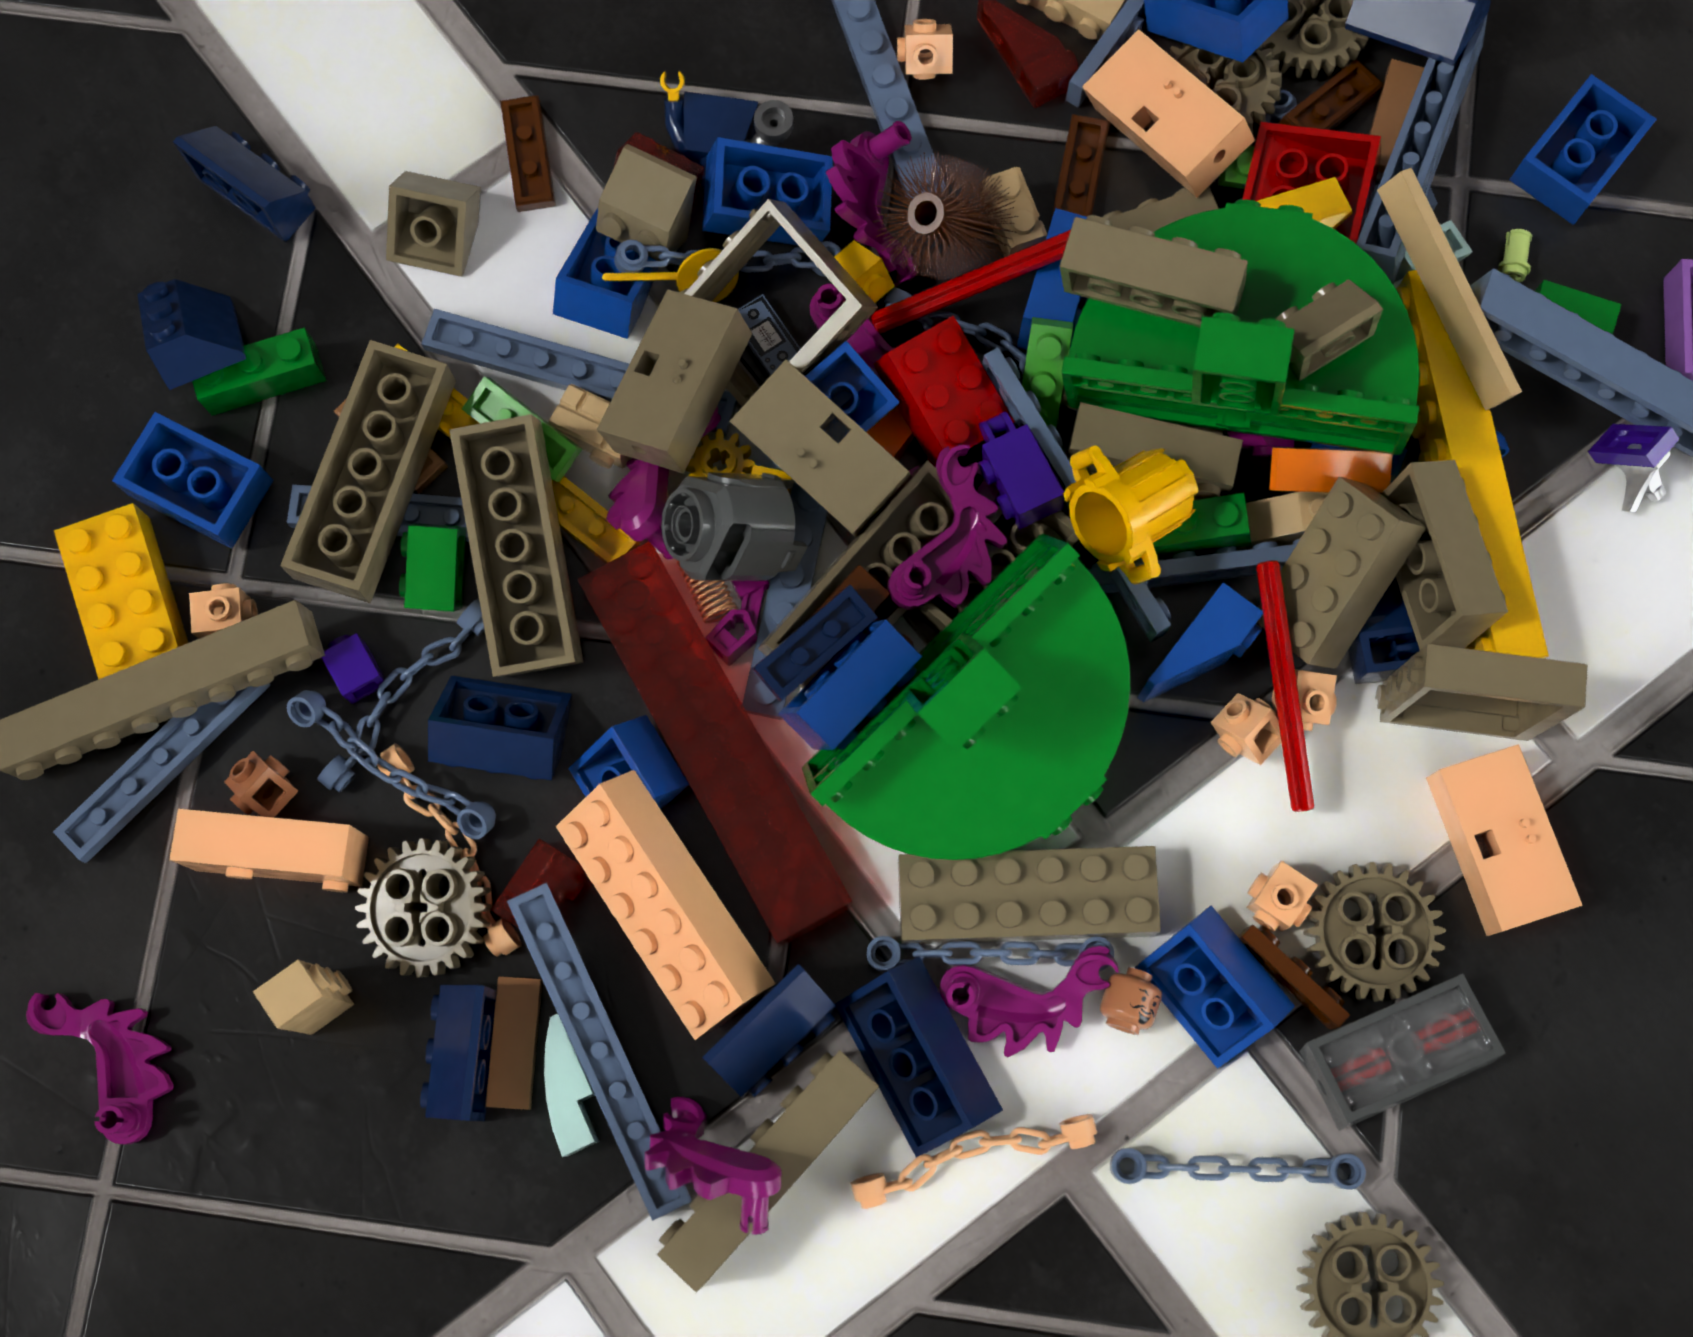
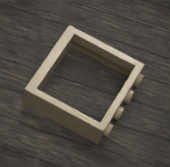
M767 199L759 210L753 209L750 212V220L741 230L735 231L725 240L723 244L724 249L721 253L700 268L697 273L698 278L690 288L684 289L680 293L713 301L781 225L846 299L789 361L798 371L806 376L842 343L847 341L874 313L878 306L786 202ZM737 364L726 388L743 407L759 388Z
M1426 644L1383 681V685H1378L1375 699L1378 700L1377 709H1381L1380 722L1529 741L1585 708L1588 664Z

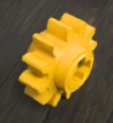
M718 429L715 434L716 439L710 440L708 435L701 438L702 446H697L692 456L694 459L690 460L686 468L687 472H692L688 476L708 477V472L746 474L752 472L755 462L748 459L752 454L750 445H743L738 448L740 444L738 433L733 434L729 440H725L722 429ZM721 460L722 465L726 464V468L718 471L716 466L713 468V463Z

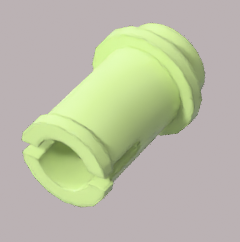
M1512 229L1506 233L1504 258L1498 265V271L1509 275L1517 282H1522L1531 270V266L1527 262L1532 234L1524 229Z

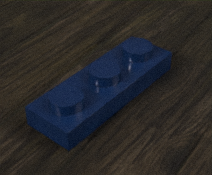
M850 584L758 662L752 670L779 701H782L878 617Z

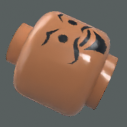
M1128 968L1126 974L1117 973L1110 976L1108 979L1110 987L1105 989L1100 1004V1012L1107 1018L1106 1025L1133 1035H1139L1140 1030L1152 1027L1162 999V992L1156 985L1151 983L1153 977L1151 974L1135 968Z

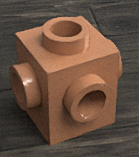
M254 751L247 758L239 760L232 767L229 777L224 781L234 793L230 800L247 815L255 811L262 817L274 818L298 792L285 778L290 771L272 755L264 760Z

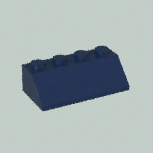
M920 956L888 970L835 1003L842 1020L916 1158L1003 1111Z

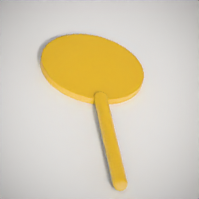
M707 248L694 252L682 262L677 272L604 273L602 279L604 281L676 280L678 290L681 292L684 289L690 288L697 280V273L700 268L708 261L715 259L722 250ZM739 272L712 302H718L732 292L738 281Z

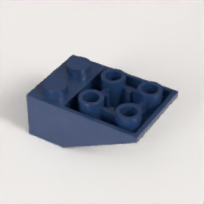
M1396 576L1348 649L1355 684L1386 680L1420 650Z

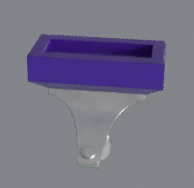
M1612 424L1588 451L1595 463L1614 464V466L1624 472L1626 476V490L1621 511L1636 512L1644 494L1652 502L1659 501L1664 497L1666 490L1661 483L1658 469L1671 455L1670 450L1679 440L1672 427Z

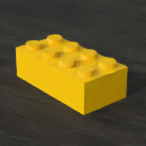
M131 503L54 530L98 679L189 643L150 517L140 508Z

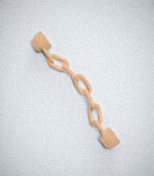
M394 743L380 753L381 758L395 768L409 773L414 771L411 759L398 744ZM377 764V767L381 772H383L387 776L390 775V771H388L381 765ZM402 777L401 781L399 782L413 790H415L418 786L412 785L410 781L404 777ZM428 791L427 795L437 797ZM404 792L405 803L424 816H434L446 829L445 836L450 846L458 847L452 835L458 834L457 822L452 823L443 813L441 805L429 804L428 810L411 801V799L413 800L416 797ZM464 835L471 850L464 848L460 859L464 857H473L475 859L477 845L474 839ZM476 860L470 869L471 872L480 871ZM483 876L477 882L479 887L484 883V887L491 888L490 881L486 876ZM491 891L485 895V901L492 905ZM490 910L481 913V918L491 923L490 927H486L488 933L483 936V939L494 956L498 957L501 954L507 956L521 946L519 935L505 918L495 922Z
M1079 1115L1060 1122L1059 1125L1062 1133L1054 1136H1049L1046 1132L1025 1127L1015 1128L1010 1135L990 1136L984 1130H975L961 1134L951 1140L950 1148L934 1156L923 1154L915 1158L902 1170L898 1180L886 1183L884 1173L870 1174L855 1179L851 1182L855 1201L860 1202L863 1209L884 1204L887 1201L885 1196L887 1193L900 1189L911 1192L920 1188L936 1172L937 1165L953 1157L965 1159L983 1154L991 1146L1010 1144L1017 1151L1036 1155H1043L1050 1150V1147L1069 1142L1070 1149L1090 1146L1095 1143L1094 1135L1097 1134L1093 1115ZM1018 1134L1043 1138L1038 1142V1146L1041 1148L1018 1144L1022 1140V1137ZM979 1136L983 1137L979 1140V1144L983 1146L980 1148L962 1152L963 1147L957 1145L958 1142ZM922 1161H925L924 1167L930 1169L912 1185L913 1180L905 1177Z

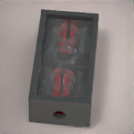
M1464 974L1307 1042L1299 1051L1339 1131L1489 1065L1506 1054Z

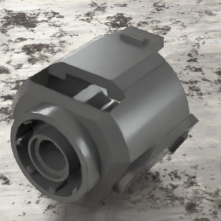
M708 472V477L687 476L677 490L669 496L663 509L661 522L662 537L668 553L680 562V566L685 574L692 579L700 581H767L775 577L778 572L795 571L807 549V545L802 541H794L795 514L793 503L787 490L793 489V480L769 473L756 475Z

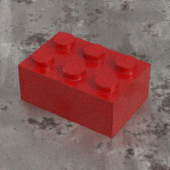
M954 315L887 352L873 363L885 386L900 402L897 405L898 409L928 461L935 468L938 455L944 448L949 446L951 450L958 445H969L971 448L984 440L979 423L1005 411L1010 416L1012 422H1015Z

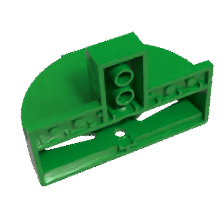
M1243 199L1236 201L1235 204L1226 203L1225 208L1200 212L1179 219L1153 232L1155 237L1172 241L1174 237L1189 239L1198 245L1197 248L1215 252V249L1218 248L1229 249L1240 254L1241 259L1247 260L1246 283L1237 315L1214 313L1212 317L1202 316L1201 326L1196 327L1088 298L1074 330L1069 356H1064L1061 374L1068 406L1071 408L1079 409L1080 402L1159 421L1400 455L1418 420L1420 407L1416 406L1419 387L1418 349L1408 312L1398 291L1385 272L1364 250L1335 229L1312 219L1313 213H1306L1301 207L1282 205L1278 209L1261 207L1259 202ZM1348 279L1374 298L1383 309L1375 334L1298 381L1289 367L1295 329L1286 328L1284 322L1275 319L1291 307L1297 306L1300 310L1313 302L1312 296L1324 286L1332 282L1338 286Z
M1041 534L1026 547L919 652L922 657L914 665L917 669L915 675L902 687L898 688L895 685L884 696L888 700L887 704L871 719L865 716L855 727L859 731L857 736L845 748L841 750L838 747L834 750H818L804 764L802 771L810 794L822 806L826 804L848 825L866 837L888 848L930 859L961 860L996 855L1021 847L1041 836L1046 840L1051 834L1056 836L1064 831L1072 821L1071 815L1082 804L1084 806L1091 804L1103 791L1102 785L1108 780L1104 775L1116 754L1123 735L1130 698V665L1120 622L1103 589L1087 568L1077 559L1080 555L1071 545L1062 540Z

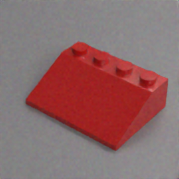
M1260 122L1242 200L1258 201L1336 177L1352 208V214L1335 230L1356 244L1370 210L1381 161V136Z

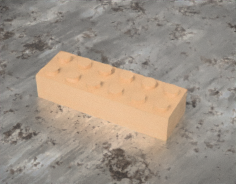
M635 770L600 783L556 825L564 841L573 852L694 1040L730 1020L776 984Z

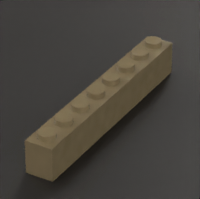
M297 600L290 601L0 719V771L17 777L20 780L37 778L47 768L57 764L74 763L80 760L84 753L94 749H106L116 746L120 743L121 738L134 733L153 731L163 721L173 717L183 718L190 716L200 706L210 702L227 701L236 695L235 692L249 686H263L272 682L274 676L286 671H299L310 667L314 660L325 656L312 611Z

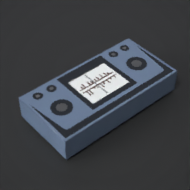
M763 294L738 309L753 333L747 345L770 377L785 359L790 361L801 348Z

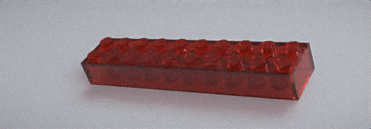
M648 541L577 579L778 947L780 948L851 908V897L654 546Z

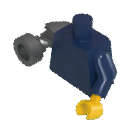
M666 71L660 77L662 88L668 92V97L664 99L666 130L676 151L685 155L686 165L690 168L699 169L697 183L701 187L705 188L706 156L717 137L776 147L780 142L789 138L793 132L794 118L792 110L781 101H766L758 107V101L686 91L684 92L683 99L679 96V91L685 84V78L681 71H678L680 82L676 88H670L666 84Z

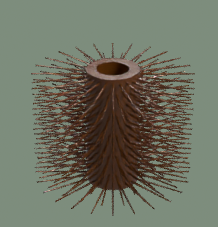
M924 152V167L922 162L923 173L920 175L922 182L917 177L915 169L913 170L914 179L910 175L917 189L912 183L908 182L909 179L903 172L902 174L909 186L903 179L902 182L910 191L907 192L894 183L900 189L899 191L903 193L901 194L903 197L901 198L897 195H892L891 197L909 205V207L884 200L906 207L908 210L878 206L904 214L877 215L907 216H884L896 218L877 221L904 219L885 222L906 221L886 227L897 226L887 232L907 227L892 234H898L892 238L894 241L907 235L905 240L901 239L895 243H900L899 245H901L895 253L901 247L903 248L907 244L910 245L909 253L905 254L906 258L904 260L906 262L905 266H907V261L915 252L913 248L916 246L918 248L913 255L914 259L911 265L915 264V262L916 265L918 263L916 269L918 271L919 265L922 267L924 262L925 269L923 273L929 277V271L931 279L933 278L934 268L935 272L937 269V277L940 267L943 279L944 276L947 279L948 274L950 280V269L952 279H954V276L957 277V270L960 276L959 265L961 267V262L962 265L963 263L965 265V274L967 273L966 266L968 269V263L970 270L971 266L974 268L972 261L971 263L969 261L970 257L974 260L977 268V258L980 262L981 260L974 248L988 264L981 250L983 251L981 247H987L992 250L990 245L995 246L990 242L1003 243L983 232L1008 238L983 230V228L1015 232L994 225H988L1015 223H990L1008 222L993 220L1013 217L986 219L999 217L985 216L998 214V212H991L997 211L1004 206L984 211L997 204L991 205L992 201L986 202L992 198L988 195L991 192L990 189L985 193L982 192L992 182L991 180L985 186L989 179L985 183L983 180H986L988 175L985 178L983 177L982 181L977 185L980 179L978 180L981 175L979 173L980 168L977 170L975 167L971 172L966 165L964 171L965 165L960 158L957 168L958 162L956 159L955 162L952 159V164L950 165L951 159L949 156L946 159L945 155L943 170L942 164L940 167L939 158L938 173L937 161L934 156V166L932 161V172L930 167V174L928 176L926 174L927 164ZM942 180L944 181V184H945L944 190H943L942 187H941V183H942V185H943ZM919 182H920V184L922 185L923 189L925 190V192L923 191V193H922V191H921L922 188L920 187ZM951 184L953 191L949 194V185ZM961 187V192L956 197V191ZM935 241L936 246L930 250L931 245ZM941 243H942V244H943V251H942L941 254H940L938 247H939V246L941 245Z

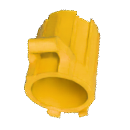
M1093 445L1070 457V465L1072 466L1075 483L1066 488L1063 496L1066 502L1070 501V521L1074 532L1084 548L1099 559L1097 564L1101 570L1111 572L1119 567L1132 584H1139L1156 578L1160 575L1161 568L1158 564L1153 542L1182 526V523L1195 512L1196 509H1192L1194 495L1198 493V486L1194 474L1182 458L1176 461L1174 458L1172 459L1163 454L1164 450H1166L1163 448L1151 449L1149 451L1143 450L1113 467L1108 458L1102 453V450L1098 446ZM1094 464L1098 472L1090 476L1086 467ZM1142 558L1144 564L1135 566L1134 561Z

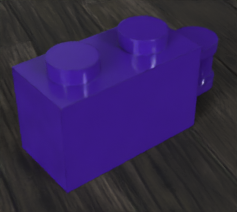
M1006 411L979 423L981 434L986 442L982 445V461L978 462L979 468L988 485L995 483L1000 493V496L997 497V502L1004 517L1007 520L1013 517L1020 530L1064 509V491L1028 425L1026 424L1016 429ZM1005 430L1006 434L995 438L994 435Z

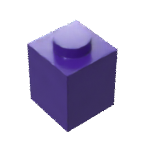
M357 633L352 636L343 635L334 639L328 644L329 649L324 651L325 656L321 657L341 695L351 704L377 691L380 684L385 680L366 642Z

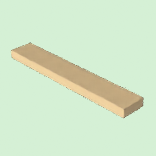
M1412 168L1400 171L1377 189L1471 383L1485 411L1521 393V388Z

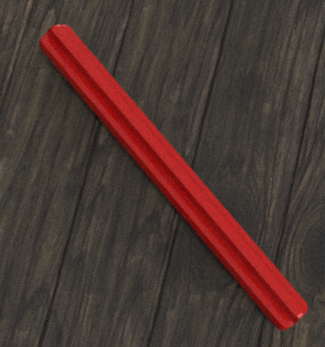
M1071 230L877 310L871 315L874 328L877 332L884 333L1058 261L1063 257Z
M1276 560L1258 563L1256 569L1290 805L1293 812L1310 811L1314 809V799L1280 564Z

